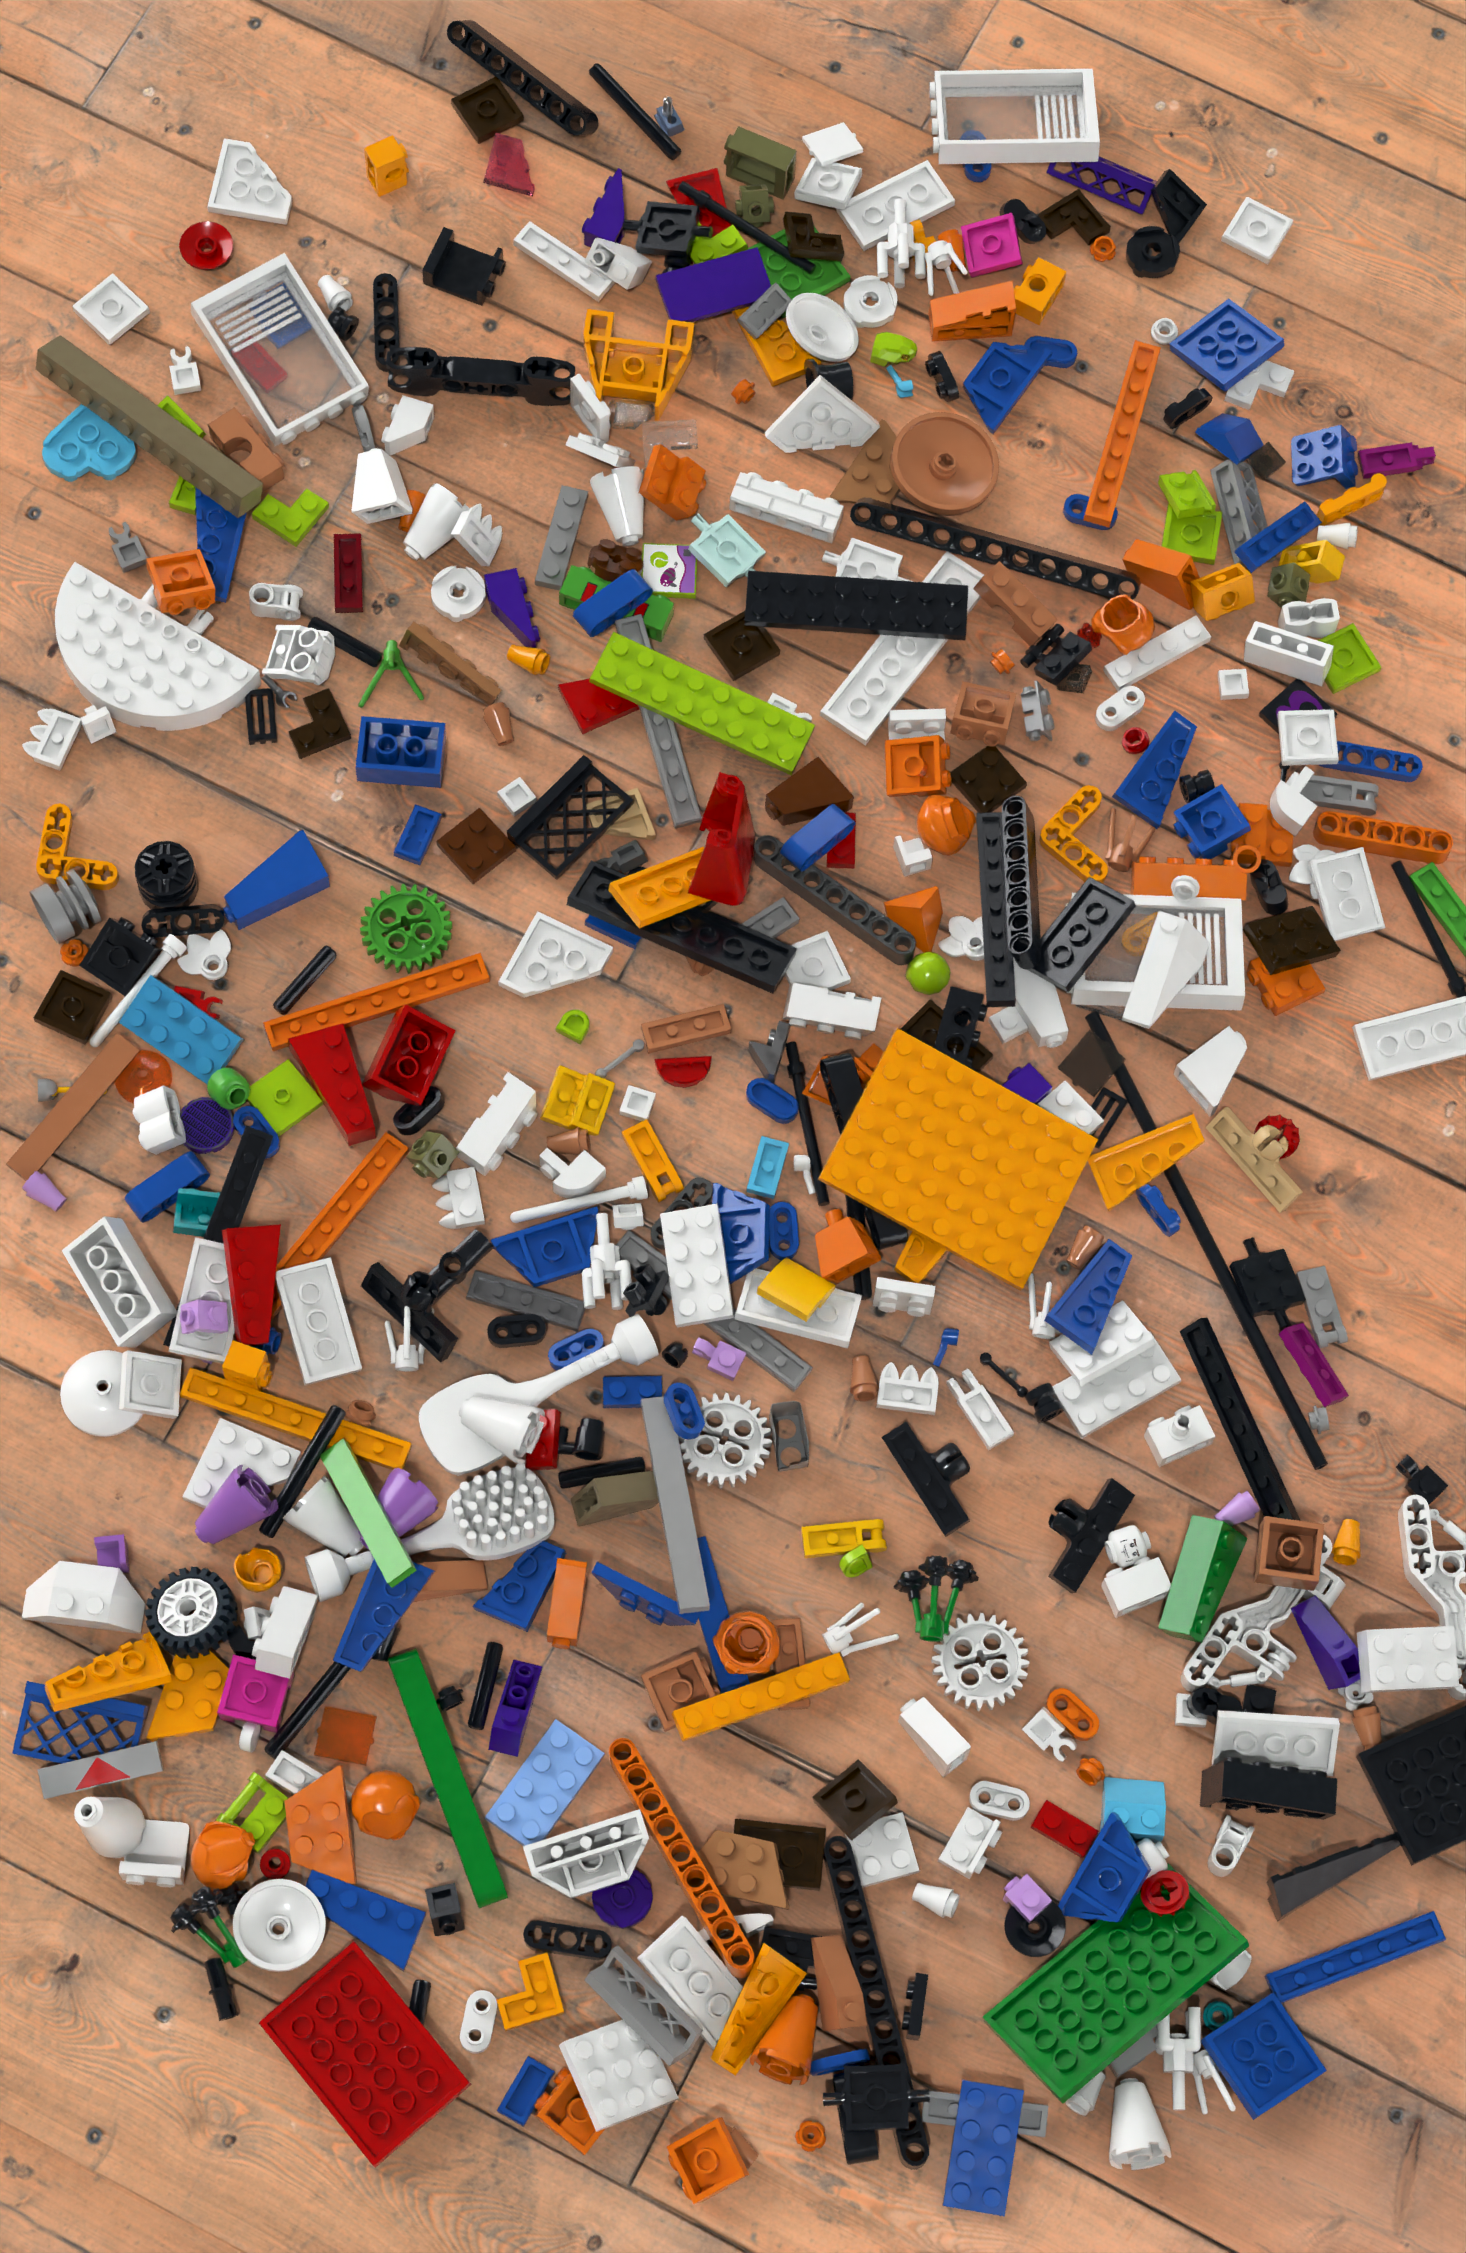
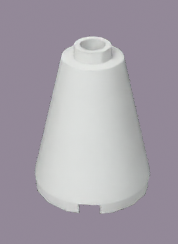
M627 466L611 469L612 474L605 477L603 472L596 474L590 479V484L616 542H622L623 546L637 544L639 542L638 539L643 537L644 496L638 493L644 477L643 469L640 470L636 466Z
M437 483L430 487L403 541V544L406 546L404 552L415 561L418 558L425 560L454 538L451 533L461 512L470 509L466 504L462 506L457 501V496Z
M473 1396L469 1400H464L459 1410V1416L462 1417L461 1423L519 1465L526 1462L525 1459H522L526 1452L529 1454L533 1452L544 1425L543 1422L539 1421L540 1415L545 1416L544 1410L533 1406Z
M325 1475L283 1517L288 1524L343 1557L348 1553L354 1556L363 1547L359 1540L361 1536L356 1523Z
M86 1797L76 1805L74 1811L75 1819L90 1846L99 1855L110 1858H122L131 1854L140 1845L143 1828H145V1819L142 1810L134 1802L120 1797Z
M1136 2078L1124 2079L1120 2081V2085L1116 2086L1114 2091L1109 2148L1110 2164L1117 2169H1122V2164H1131V2170L1146 2169L1163 2164L1165 2162L1164 2156L1171 2158V2148L1145 2084L1139 2082Z

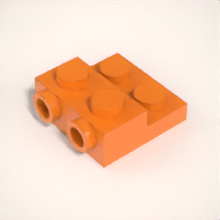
M662 444L655 445L638 493L676 521L689 518L698 510L699 504L696 502L698 493L706 486V480L704 479L706 470L688 456L679 458Z
M200 549L146 558V567L154 585V596L161 613L169 612L171 615H178L187 608L196 607L198 610H204L215 603V586Z
M939 735L885 740L887 796L918 795L919 797L946 794V787L951 786V774L945 768V760L950 759L949 744L945 743V740Z
M1239 803L1238 808L1250 824L1251 831L1231 841V853L1236 847L1248 844L1258 849L1261 859L1269 860L1275 866L1291 867L1293 834L1275 821L1271 810L1267 809V805ZM1249 849L1241 851L1237 857L1238 863L1252 864L1255 861L1254 853Z
M1258 957L1251 960L1247 968V977L1250 983L1258 987L1264 1006L1268 1010L1271 1009L1274 1016L1324 993L1326 989L1311 964L1270 975L1262 960Z
M563 2067L553 2080L556 2087L550 2094L544 2092L535 2102L534 2107L537 2111L533 2116L556 2135L562 2137L578 2152L585 2155L605 2129L596 2132L570 2070Z
M722 2117L711 2121L666 2147L669 2152V2162L673 2169L678 2171L683 2181L682 2189L686 2197L692 2200L693 2204L706 2201L727 2189L728 2186L750 2175Z

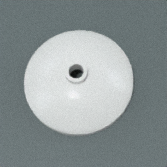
M802 293L794 297L789 303L786 310V321L789 331L798 345L807 353L824 361L840 362L850 358L856 351L859 342L856 326L846 311L836 302L820 294Z
M111 1350L92 1352L77 1360L65 1374L61 1385V1403L67 1418L79 1430L94 1436H114L129 1430L143 1416L141 1413L119 1410L123 1353ZM105 1383L108 1385L107 1390H98L100 1384Z
M272 1879L251 1888L239 1901L233 1917V1936L243 1956L253 1965L273 1972L293 1970L307 1963L320 1948L326 1928L325 1914L317 1897L307 1887L287 1879ZM277 1925L282 1926L284 1932L277 1935L273 1932V1927Z

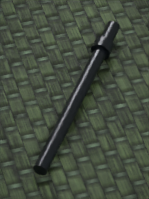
M684 181L679 185L678 191L694 200L695 205L702 209L707 208L807 273L811 274L814 271L815 264L806 258L790 257L787 246L711 199L712 196L704 190L698 191Z
M1402 861L1393 863L1391 867L1449 981L1447 985L1452 995H1456L1457 998L1466 996V983L1463 977H1459Z
M789 1042L785 1044L789 1061L787 1071L789 1078L793 1081L796 1100L799 1106V1114L807 1153L810 1158V1167L818 1205L826 1206L830 1204L826 1184L818 1180L823 1168L808 1096L802 1094L805 1089L803 1076L806 1075L804 1063L800 1062L796 1042Z

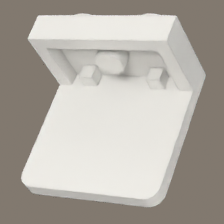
M145 1820V1828H143L140 1845L131 1854L126 1855L124 1861H120L119 1875L122 1880H126L127 1884L144 1885V1882H154L157 1886L168 1888L175 1887V1884L184 1885L190 1833L189 1825L183 1822Z

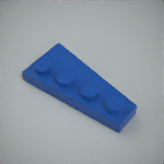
M195 488L197 549L201 550L214 583L215 600L226 603L247 512L237 518L210 497L203 494L199 489Z
M1174 710L1112 796L1156 829L1159 828L1162 822L1163 814L1171 798L1172 790L1180 774L1181 766L1186 758L1197 726Z
M1108 1239L1047 1314L1044 1321L1092 1355L1132 1255Z
M312 1870L305 1887L317 1897L322 1905L325 1917L404 1972L426 1917V1912Z

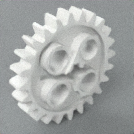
M714 1393L710 1403L705 1397H702V1407L700 1409L705 1421L702 1431L707 1435H699L697 1438L690 1440L678 1435L679 1442H682L680 1444L681 1453H685L682 1456L683 1463L690 1462L687 1472L692 1473L697 1470V1481L701 1480L704 1476L708 1477L707 1486H710L714 1480H718L719 1488L723 1487L724 1481H729L731 1487L734 1488L735 1479L737 1478L743 1484H746V1474L748 1473L755 1478L757 1472L754 1467L763 1469L765 1463L761 1458H769L770 1452L764 1448L771 1447L772 1440L765 1438L771 1435V1428H762L767 1423V1418H757L760 1414V1408L758 1407L751 1411V1400L745 1402L744 1405L740 1404V1395H737L734 1401H730L728 1393H725L723 1400H719L716 1393ZM716 1417L722 1421V1425L714 1428L707 1424V1420ZM743 1426L750 1430V1434L741 1437L735 1433V1429ZM723 1436L728 1437L725 1445L719 1443ZM702 1444H708L713 1448V1451L705 1455L701 1454L697 1448ZM746 1445L749 1447V1449L745 1450L741 1446ZM735 1453L741 1457V1460L738 1463L732 1464L727 1462L725 1457L728 1454Z
M980 1613L978 1621H974L973 1616L968 1614L967 1623L965 1624L960 1618H957V1628L955 1629L949 1625V1636L944 1635L943 1641H940L943 1645L937 1644L933 1648V1651L940 1654L933 1656L931 1663L939 1665L933 1669V1675H942L937 1681V1686L947 1685L944 1695L948 1696L954 1693V1704H957L961 1699L965 1700V1709H968L972 1702L976 1703L977 1711L981 1710L983 1703L987 1704L989 1710H993L994 1701L1004 1706V1696L1006 1695L1013 1700L1015 1693L1012 1688L1021 1690L1023 1684L1018 1679H1026L1028 1673L1021 1670L1029 1666V1661L1021 1659L1028 1653V1649H1019V1646L1024 1641L1023 1637L1014 1639L1013 1636L1017 1629L1012 1628L1007 1631L1005 1629L1006 1620L1002 1621L1000 1625L995 1624L996 1615H993L988 1622L985 1621L983 1613ZM986 1639H994L998 1642L999 1648L989 1650L984 1646L983 1642ZM958 1645H965L969 1648L970 1654L961 1657L956 1654L954 1648ZM999 1655H1005V1656H1006V1659H994V1658L998 1657ZM976 1657L986 1661L984 1667H980L979 1663H975ZM957 1664H958V1665H966V1664H968L967 1666H964V1667L961 1668V1669H955V1667H954V1666L957 1665ZM995 1667L1002 1668L1006 1673V1677L1003 1679L994 1678L991 1674V1669ZM966 1673L973 1674L977 1679V1683L966 1685L961 1677Z

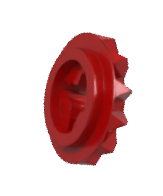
M1279 1114L1277 1116L1268 1115L1265 1119L1259 1121L1254 1134L1266 1125L1274 1126L1280 1131L1284 1130L1282 1137L1285 1136L1287 1138L1288 1150L1280 1159L1287 1158L1296 1151L1300 1142L1299 1128L1293 1124L1292 1119H1286Z
M1170 1870L1157 1872L1147 1878L1141 1887L1142 1903L1150 1913H1157L1160 1917L1163 1914L1174 1916L1177 1910L1180 1908L1184 1909L1187 1899H1190L1189 1886L1186 1879L1181 1874ZM1164 1885V1888L1170 1893V1901L1160 1897L1162 1895L1161 1886Z

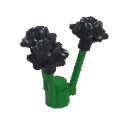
M932 1555L930 1557L927 1556L925 1563L918 1567V1569L930 1576L929 1578L921 1575L917 1570L904 1571L897 1584L894 1585V1589L908 1594L915 1616V1633H920V1639L939 1642L943 1641L944 1635H948L949 1623L958 1593L962 1591L964 1584L977 1582L979 1577L976 1576L974 1567L970 1562L959 1559L954 1561L953 1564L948 1565L947 1557ZM947 1575L953 1580L951 1584V1589L953 1590L944 1619L942 1620V1615L937 1614L938 1586H941L942 1577ZM929 1583V1585H932L930 1613L924 1614V1619H922L919 1600L921 1599L920 1591L926 1588V1584Z
M236 1883L224 1889L216 1888L212 1890L206 1886L200 1888L197 1892L193 1893L191 1906L183 1903L173 1912L170 1917L174 1924L171 1931L174 1933L179 1929H188L193 1934L197 1933L219 1954L224 1963L230 1962L233 1968L242 1965L247 1959L239 1950L234 1937L220 1918V1911L217 1905L227 1907L230 1916H234L239 1901L248 1892L247 1888L240 1889ZM197 1913H206L209 1919L215 1921L227 1940L223 1945L225 1950L201 1929L202 1925L196 1920Z

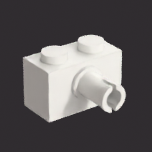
M1200 1405L1194 1408L1185 1406L1174 1413L1175 1416L1165 1420L1164 1417H1160L1148 1424L1149 1427L1146 1429L1144 1438L1159 1467L1213 1443L1215 1434Z

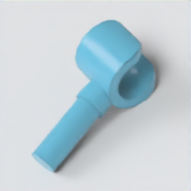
M888 366L886 370L896 384L897 396L900 398L913 396L912 381H902L893 366Z

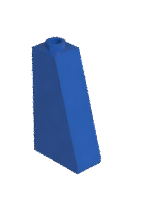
M304 830L297 832L224 896L226 907L222 908L228 922H234L238 930L330 887L329 876Z

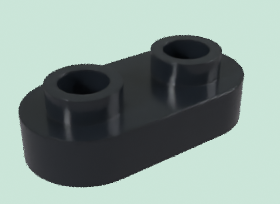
M941 351L929 354L928 361H925V366L929 376H934L938 396L940 399L944 398L946 402L958 399V387Z
M1196 388L1181 402L1170 404L1164 411L1165 416L1163 420L1170 429H1174L1203 411L1211 403L1213 397L1205 388L1200 390Z
M430 1086L421 1106L405 1103L395 1113L393 1123L400 1134L413 1135L417 1133L443 1108L445 1101L440 1090Z
M536 1314L497 1317L488 1325V1339L492 1345L498 1348L536 1345L545 1338L546 1325L544 1320ZM528 1328H535L537 1332L534 1335H528L526 1330ZM504 1330L508 1335L500 1338L497 1336V1333Z

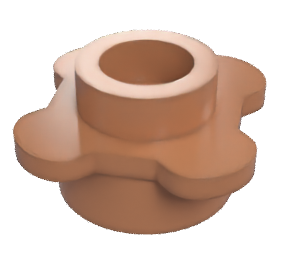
M363 1400L352 1401L348 1407L349 1410L345 1411V1418L360 1426H370L371 1420L376 1418L373 1406Z

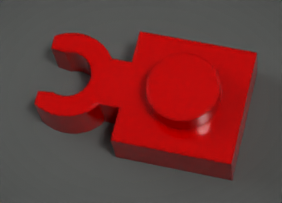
M179 986L174 987V991L214 1019L220 1018V1015L211 1012L210 1007L213 1003L222 1004V999L208 997L204 1000V991Z

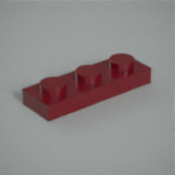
M361 533L334 534L335 613L363 612Z

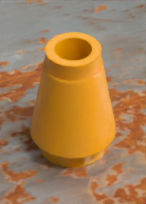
M512 644L507 653V660L512 661L533 675H543L548 669L550 655L545 653L544 649Z
M1345 1519L1342 1521L1331 1551L1333 1560L1338 1564L1346 1566L1355 1565L1357 1559L1361 1557L1360 1523L1356 1520Z

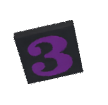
M1296 679L1259 712V717L1279 734L1278 711L1333 709L1302 680ZM1334 711V716L1336 719L1338 714Z

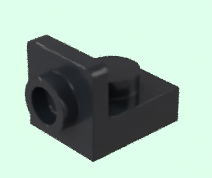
M1246 1685L1242 1712L1272 1714L1277 1690Z
M455 1883L425 1889L435 1936L451 1935L464 1930L465 1927Z

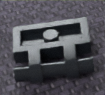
M1056 624L1052 629L1044 633L1042 639L1035 646L1031 645L1025 651L1026 655L1020 660L1025 668H1029L1033 663H1036L1037 665L1034 667L1036 675L1055 686L1092 650L1089 641L1072 632H1069L1063 639L1059 636L1064 632V628L1060 624ZM1049 646L1053 648L1047 655L1043 654Z
M764 1927L761 1948L763 1943H765L807 1973L808 1968L815 1969L811 1938L822 1936ZM805 1976L796 1990L804 1991V1988L817 1990L816 1978Z

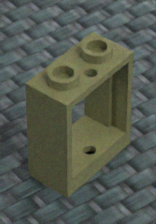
M738 126L734 135L730 134L724 146V149L727 150L724 158L726 176L746 185L766 184L768 194L784 200L795 179L797 150Z

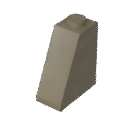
M653 1471L594 1478L571 1498L578 1527L651 1509L659 1503Z

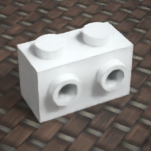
M1144 1557L1135 1561L1132 1568L1123 1571L1122 1567L1106 1574L1101 1587L1115 1618L1168 1597L1171 1583L1159 1557L1152 1560L1149 1557Z

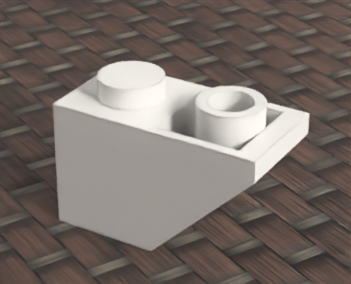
M598 237L594 239L585 259L586 263L626 290L642 284L652 263L650 259L641 253H637L632 247Z
M402 395L399 405L395 404L392 409L390 427L386 426L382 434L381 441L385 445V452L391 456L425 441L434 420L433 404Z

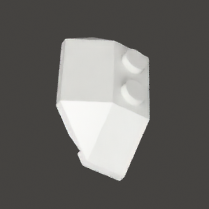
M59 1561L26 1589L22 1619L141 1634L146 1604L119 1568Z
M638 1809L523 1846V1850L532 1877L571 1899L629 1880L644 1851L649 1836L641 1811Z

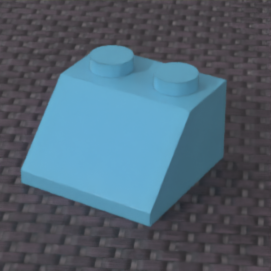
M1105 1777L1102 1790L1100 1831L1109 1815L1115 1812L1121 1818L1134 1841L1149 1838L1154 1843L1161 1842L1165 1834L1166 1815L1164 1782Z

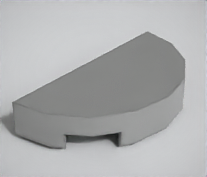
M363 405L354 406L352 408L354 421L363 450L368 452L375 448L369 421Z

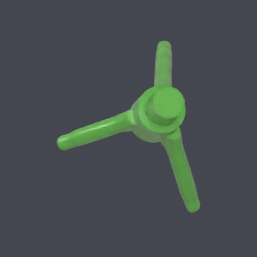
M395 640L387 641L384 659H382L376 674L358 704L360 708L365 705L383 672L387 669H399L419 700H424L422 692L400 658L397 642Z

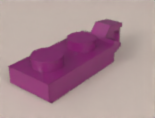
M1412 442L1358 451V460L1363 479L1371 478L1377 473L1387 476L1414 472L1423 469L1422 467L1425 465L1434 464L1436 457L1434 446L1418 448V445H1412Z

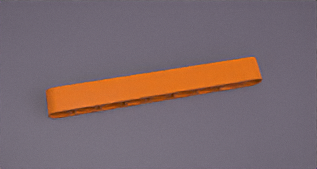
M627 1738L614 1740L609 1747V1757L615 1774L636 1810L640 1809L646 1828L727 1969L736 1978L748 1977L755 1963L752 1947L637 1748ZM620 1752L631 1754L626 1760H618L616 1758V1755ZM634 1777L645 1779L644 1783L638 1786L630 1783ZM649 1802H657L660 1805L653 1811L644 1808ZM664 1827L674 1829V1832L669 1836L659 1834V1831ZM680 1852H685L689 1855L688 1859L683 1862L674 1860V1856ZM693 1878H700L704 1881L697 1888L691 1887L688 1884ZM710 1903L716 1904L719 1907L714 1913H706L703 1908ZM724 1929H729L734 1933L729 1939H721L718 1934ZM739 1955H744L749 1959L742 1966L733 1963L734 1958Z

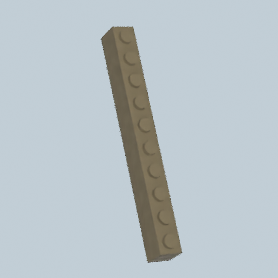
M60 335L38 349L36 370L41 375L70 394L82 405L97 414L102 420L119 430L123 435L153 455L162 464L168 466L203 494L217 502L225 510L239 518L260 503L263 488L261 481Z

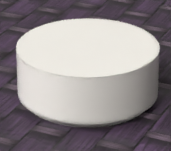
M249 1722L244 1724L239 1739L241 1750L251 1753L255 1750L260 1736L261 1725Z

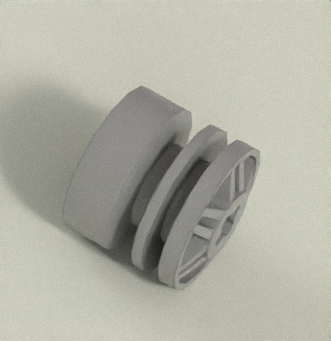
M74 869L66 872L70 885H67L61 876L56 877L59 891L54 892L45 883L29 892L37 912L57 944L75 936L72 922L77 921L84 930L89 928L85 915L89 917L93 924L101 922L97 902L90 888Z

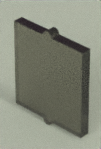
M1089 1030L1058 1066V1069L1072 1080L1074 1086L1079 1085L1092 1097H1095L1126 1059L1111 1047L1109 1041L1104 1042Z

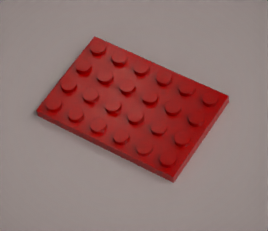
M355 1941L259 2022L261 2027L375 2168L472 2085Z

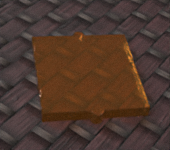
M325 1706L321 1725L316 1729L318 1739L314 1756L366 1766L370 1746L374 1744V1738L372 1737L377 1716Z

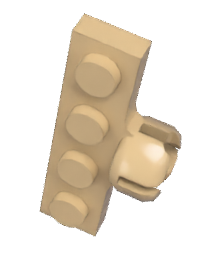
M1229 1107L1223 1108L1205 1127L1280 1213L1285 1211L1303 1193L1279 1164L1280 1157L1288 1150V1141L1285 1136L1278 1142L1274 1140L1281 1133L1279 1129L1266 1125L1253 1134Z

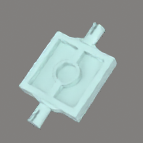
M699 513L692 518L691 522L702 533L699 538L690 544L688 550L725 587H728L737 578L743 576L748 578V571H756L753 566L764 557L766 551L729 514L712 524H709Z

